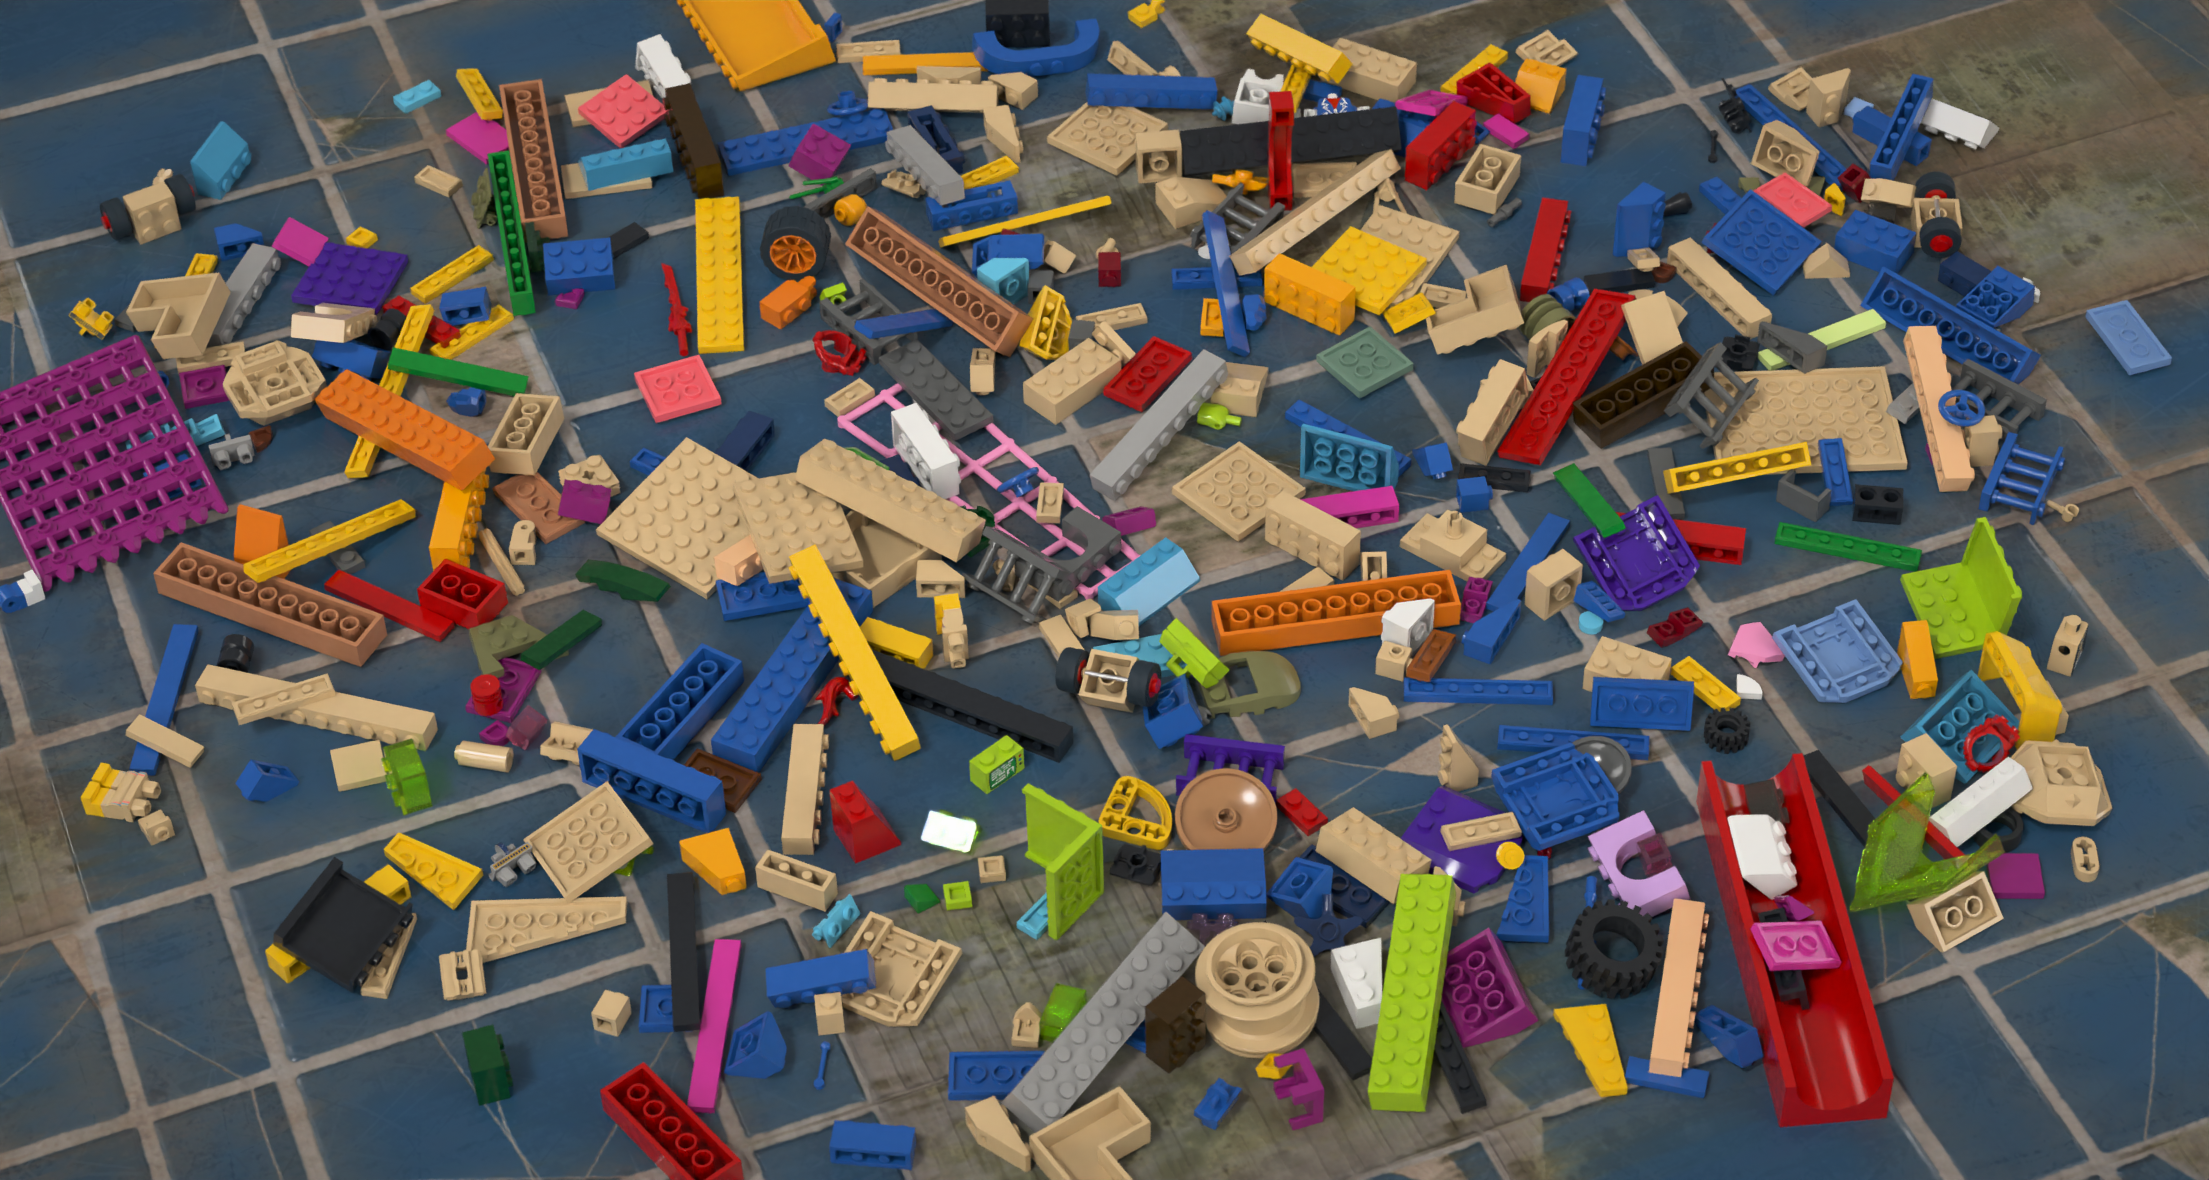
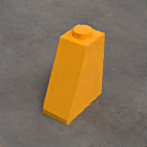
M1927 620L1902 622L1897 655L1903 661L1901 671L1910 699L1935 697L1938 677Z
M729 828L679 841L682 861L721 895L747 889L745 871Z

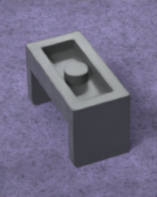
M1791 469L1778 482L1776 502L1817 522L1829 510L1832 490L1827 488L1819 496L1810 493L1794 484L1796 471Z

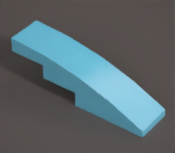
M217 414L198 423H195L192 418L184 421L196 446L225 435L222 422ZM168 423L160 426L163 434L177 429L176 426L171 428ZM151 430L138 436L141 443L155 438ZM130 440L125 442L127 450L133 447Z

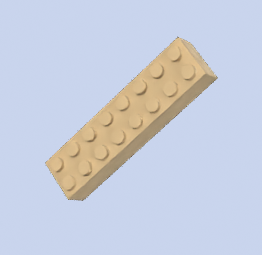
M823 439L800 456L795 476L796 481L955 562L980 543L985 519L979 517L974 512L957 506L952 501H947L937 496L936 493L928 491L912 481L896 475L893 471L876 465L873 461L856 455L853 451L836 445L831 440Z

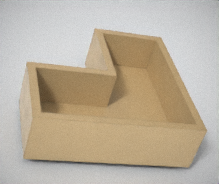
M1507 265L1464 280L1468 298L1435 309L1436 314L1426 318L1428 332L1437 355L1450 353L1455 348L1463 345L1470 346L1476 343L1477 340L1485 337L1492 338L1499 332L1507 329L1514 330L1524 323L1516 288Z
M220 273L141 281L126 313L138 332L155 330L151 341L162 359L203 355L231 292Z
M1119 1086L1029 1136L1030 1148L1033 1153L1032 1159L1050 1180H1133L1117 1160L1151 1142L1150 1121Z

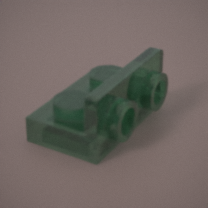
M534 222L525 223L532 272L545 271L543 244L550 243V238H540V231H535Z

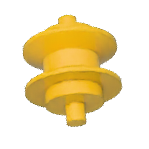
M1505 842L1498 847L1496 858L1506 869H1516L1524 861V852L1517 844Z

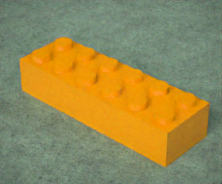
M486 469L462 491L444 482L429 545L433 571L444 559L470 569L469 556L474 554L473 539L478 536L477 522L481 521V505H485V488L489 487V475L485 474Z

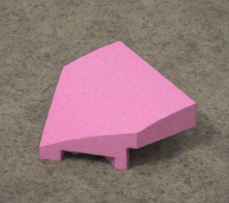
M1761 622L1740 625L1728 653L1733 658L1737 655L1739 658L1747 659L1754 668H1757L1760 661L1763 663L1781 662L1785 657Z

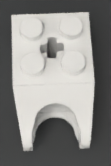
M1248 69L1240 80L1234 101L1232 123L1245 124L1269 121V92L1281 91L1283 75L1277 74L1274 78L1265 80L1258 78L1255 75L1254 69Z

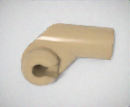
M998 559L993 563V569L997 575L1004 564L1002 559ZM1012 568L1002 588L1004 591L1009 592L1013 590L1016 578L1014 568Z

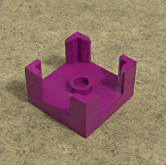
M1304 1048L1274 1057V1066L1277 1068L1294 1064L1293 1076L1273 1083V1091L1277 1099L1280 1100L1291 1096L1293 1105L1303 1103L1307 1114L1289 1119V1124L1293 1131L1323 1122L1324 1087Z

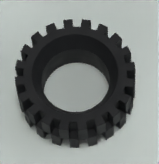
M1607 899L1605 906H1603L1601 901L1595 902L1592 908L1587 906L1582 914H1579L1566 942L1565 957H1568L1566 965L1568 969L1574 968L1573 978L1577 980L1581 977L1583 979L1581 986L1586 990L1589 986L1595 988L1593 994L1598 996L1603 991L1607 992V998L1614 999L1616 993H1619L1621 999L1628 998L1630 992L1633 995L1640 993L1641 988L1645 989L1649 984L1663 955L1664 947L1661 946L1664 939L1663 935H1658L1660 930L1658 924L1651 925L1650 922L1653 917L1648 913L1642 916L1640 914L1642 908L1637 905L1633 909L1628 908L1627 901L1621 900L1620 905H1615L1614 899ZM1600 931L1620 934L1634 944L1638 950V957L1630 961L1610 959L1596 947L1593 935Z

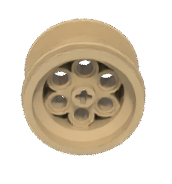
M1251 922L1224 930L1204 947L1196 964L1195 979L1197 987L1206 993V1027L1216 1043L1225 1050L1242 1057L1264 1058L1268 1053L1284 1054L1297 1047L1307 1038L1315 1025L1319 1010V992L1314 981L1315 961L1307 943L1298 934L1286 927L1273 923Z

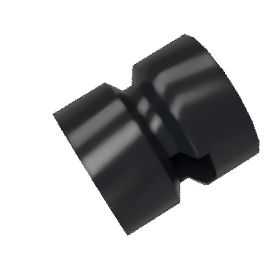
M388 309L381 316L380 320L375 322L368 330L369 339L376 347L389 351L396 344L407 317L397 309Z
M231 634L226 636L222 643L217 666L248 673L254 651V643L244 635Z

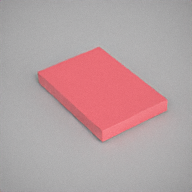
M1785 172L1753 190L1803 228L1832 211L1830 203Z

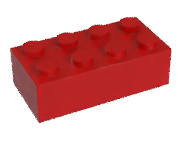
M1453 101L1406 147L1405 181L1425 190L1436 184L1439 178L1445 172H1448L1451 166L1457 160H1460L1468 149L1474 146L1476 141L1474 133L1477 124L1475 120L1476 110Z

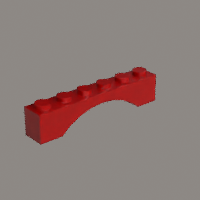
M1291 91L1269 92L1268 200L1270 208L1277 202L1285 205L1284 211L1292 210L1291 142L1294 126V104Z

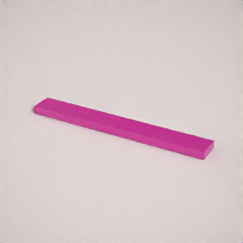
M715 939L687 1103V1106L693 1112L715 1113L741 952V940Z

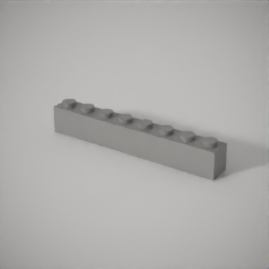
M1203 349L1090 474L1092 488L1114 501L1124 494L1132 481L1141 475L1143 469L1149 463L1154 461L1159 451L1170 443L1171 438L1177 431L1182 430L1186 421L1198 412L1199 407L1204 401L1209 399L1214 390L1226 381L1228 377L1226 361Z

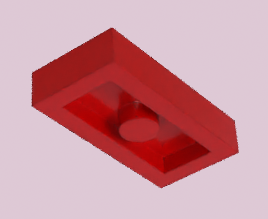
M1296 788L1276 800V807L1307 836L1317 832L1328 823V818Z

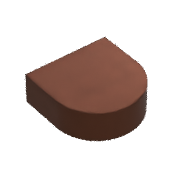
M1660 261V267H1653V270H1651L1655 282L1667 283L1671 281L1676 274L1677 267Z

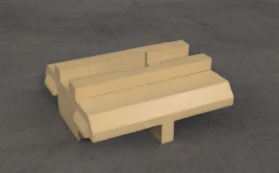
M896 169L888 173L887 178L882 180V186L913 198H919L920 194L924 195L926 189H923L921 184L914 180L911 174L901 171L896 172Z
M463 950V952H450V954L439 956L444 1000L464 999L486 994L481 950ZM467 970L468 978L458 980L457 971Z

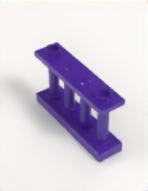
M1185 734L1184 758L1189 759L1186 776H1176V795L1180 796L1187 784L1196 778L1199 761L1204 760L1214 762L1213 770L1224 768V763L1239 765L1238 770L1248 773L1249 766L1264 768L1261 782L1268 788L1276 804L1277 787L1271 786L1274 769L1283 770L1285 746Z

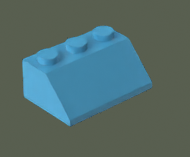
M220 121L190 161L197 194L219 200L230 191L233 183L251 162L248 143L225 122Z

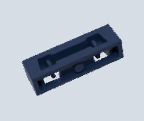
M932 105L908 111V126L911 125L936 152L937 143L940 148L938 149L939 155L958 174L963 173L964 154L958 150L956 140L950 137L947 125H943L940 113H936ZM931 131H933V133H934V139H935L936 143L934 142V140H933V138H932V136H931V135H932V132H931Z

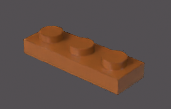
M1433 629L1407 667L1406 677L1430 682L1456 643V634Z

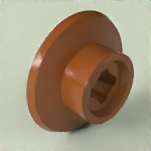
M1619 336L1616 337L1609 349L1621 360H1624L1628 354L1635 357L1639 356Z

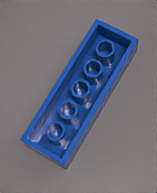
M701 643L615 738L628 741L637 747L674 760L744 682L742 661Z
M595 729L591 731L577 748L583 783L598 788L608 781L620 798L705 833L713 832L726 815L723 784L715 776H709L697 771L695 768L684 766L673 759L662 757L650 750L642 749L628 741L620 740L608 733Z

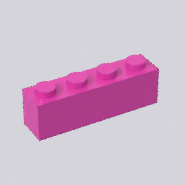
M1393 486L1300 499L1355 528L1396 523L1399 521V503Z

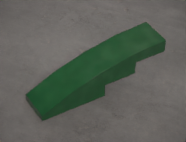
M588 559L575 574L579 582L597 583L601 591L618 592L621 599L658 602L671 587L668 582L648 573L598 560Z

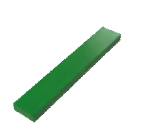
M394 347L388 363L389 370L515 396L516 393L525 394L529 376Z
M1574 463L1553 472L1558 484L1592 525L1596 527L1603 538L1625 529L1623 520Z
M1779 522L1774 542L1777 545L1913 572L1918 571L1922 554L1921 549Z

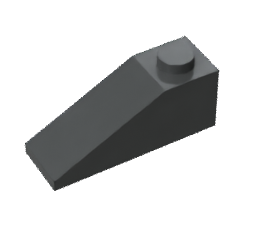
M1764 321L1759 323L1757 342L1802 373L1806 374L1825 365L1827 345L1814 336Z

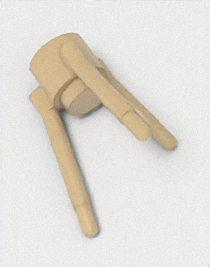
M1386 178L1377 185L1378 191L1374 193L1373 213L1379 206L1380 199L1386 202L1394 199L1400 211L1407 214L1392 180Z

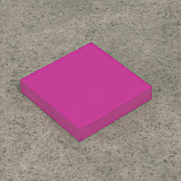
M289 217L272 247L310 266L311 263L314 264L315 259L323 249L324 243L329 238Z

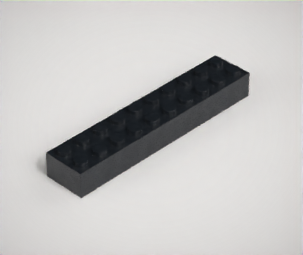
M1397 106L1294 118L1291 164L1371 156L1374 153L1390 149L1393 153L1402 150ZM1269 121L1180 131L1183 177L1268 167Z

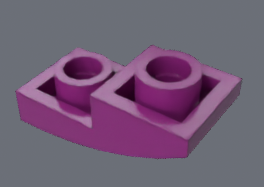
M1469 576L1461 602V621L1474 623L1483 618L1493 581Z

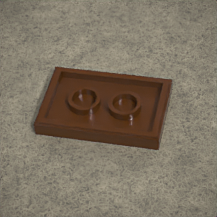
M698 748L684 764V766L695 768L699 772L715 776L721 780L725 808L733 813L738 811L762 780L760 773Z

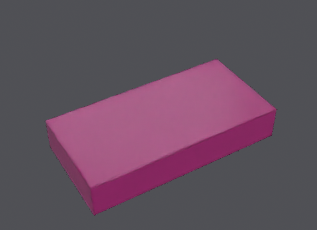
M1500 114L1493 116L1483 123V126L1490 130L1491 135L1513 149L1529 140L1528 132Z

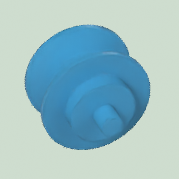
M1223 96L1221 103L1213 102L1214 112H1212V115L1226 120V114L1233 115L1234 100L1231 102L1230 99Z

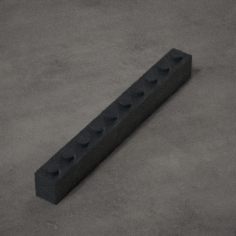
M871 648L898 701L998 740L1008 735L1024 750L1060 763L1073 744V726L1065 722L1049 718L1044 714L1036 713L1021 705L1010 703L1000 697L984 693L979 689L971 688L956 680L945 678L935 672L927 671L914 664L906 663ZM843 675L844 678L851 682L849 675Z

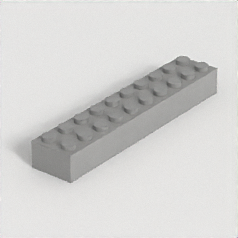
M1165 912L1001 1103L1034 1133L1061 1119L1145 1019V1006L1178 980L1205 946Z

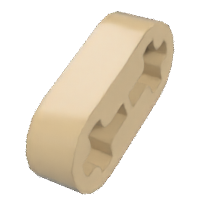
M2078 837L2073 841L2071 848L2074 874L2080 881L2092 882L2097 878L2099 871L2096 845L2088 837ZM2082 848H2084L2087 854H2083Z

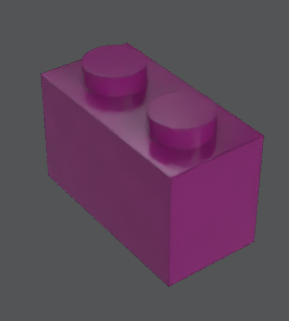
M565 479L558 515L602 524L606 520L611 489L602 485H590L578 480Z

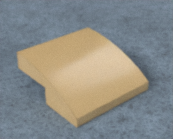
M1549 30L1522 44L1516 50V53L1524 61L1528 58L1556 66L1564 64L1578 54L1565 39L1559 41Z
M1800 67L1771 83L1768 90L1789 107L1801 111L1807 107L1810 80L1812 78Z
M1561 320L1539 331L1529 340L1526 375L1535 378L1545 365L1548 366L1567 335L1568 321Z

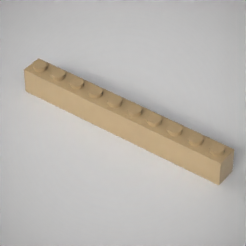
M1392 150L1374 153L1231 254L1229 257L1238 275L1257 272L1271 262L1279 253L1285 252L1379 185L1386 178L1400 170L1401 168Z
M208 664L195 687L199 702L233 709L232 702L295 683ZM335 692L336 696L268 716L273 719H281L296 724L359 736L365 739L380 740L388 744H396L427 751L438 731L435 713Z

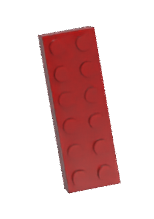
M644 1062L600 1090L603 1110L671 1180H744L741 1160Z

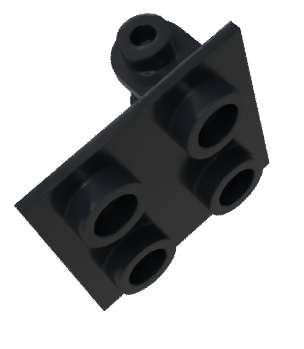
M1722 78L1730 99L1719 103V111L1732 132L1739 134L1747 128L1749 133H1751L1748 125L1751 123V120L1746 111L1742 112L1745 109L1740 97L1735 98L1737 93L1733 85H1727L1724 78Z

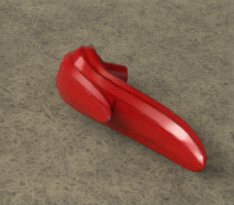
M833 678L815 698V700H821L823 703V714L818 724L825 726L833 715L839 716L835 705L836 697L839 694L845 693L851 701L859 696V694L854 696L849 686V681L846 678Z

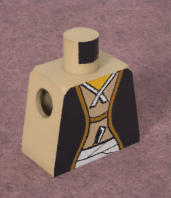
M2076 615L2064 617L2053 641L2047 665L2048 670L2071 677L2085 647L2089 626L2087 622L2081 621L2080 617ZM2065 646L2070 649V653L2067 655L2062 654Z

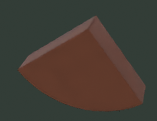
M270 425L248 432L257 452L264 450L272 441L273 435Z

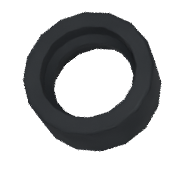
M2007 808L1991 822L2002 823L2012 830L2011 834L2004 836L1994 835L1982 828L1973 835L1975 843L1982 849L1992 853H2007L2019 845L2023 832V821L2014 809Z

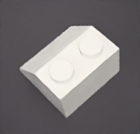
M1423 599L1396 603L1391 610H1387L1381 620L1383 623L1382 644L1384 641L1410 647L1412 648L1413 657L1433 630L1435 600Z

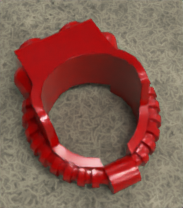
M834 330L818 331L812 339L816 354L822 361V369L825 372H838L843 375L853 376L855 372H859L861 368L860 363L863 364L867 358L865 356L866 350L861 348L858 351L856 349L857 346L851 343V338L844 333ZM822 340L834 341V349L843 353L845 357L841 358L840 355H833L827 352L822 345Z
M1996 714L1993 718H1986L1984 725L1976 726L1967 734L1966 741L1963 743V754L1965 755L1964 758L1967 759L1965 765L1972 772L1977 769L1979 772L1985 773L1987 771L1988 773L2009 757V750L2021 738L2018 735L2020 731L2014 726L2010 727L2007 724L2009 721L2003 715L1999 717ZM1987 734L1999 737L2001 742L2000 750L1992 758V762L1977 763L1972 755L1974 742L1979 737Z

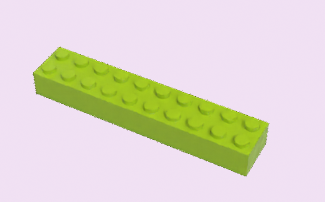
M1401 874L1368 1085V1096L1372 1110L1425 1112L1456 899L1453 875Z

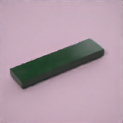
M585 610L580 611L521 653V661L541 670L601 627L602 619Z

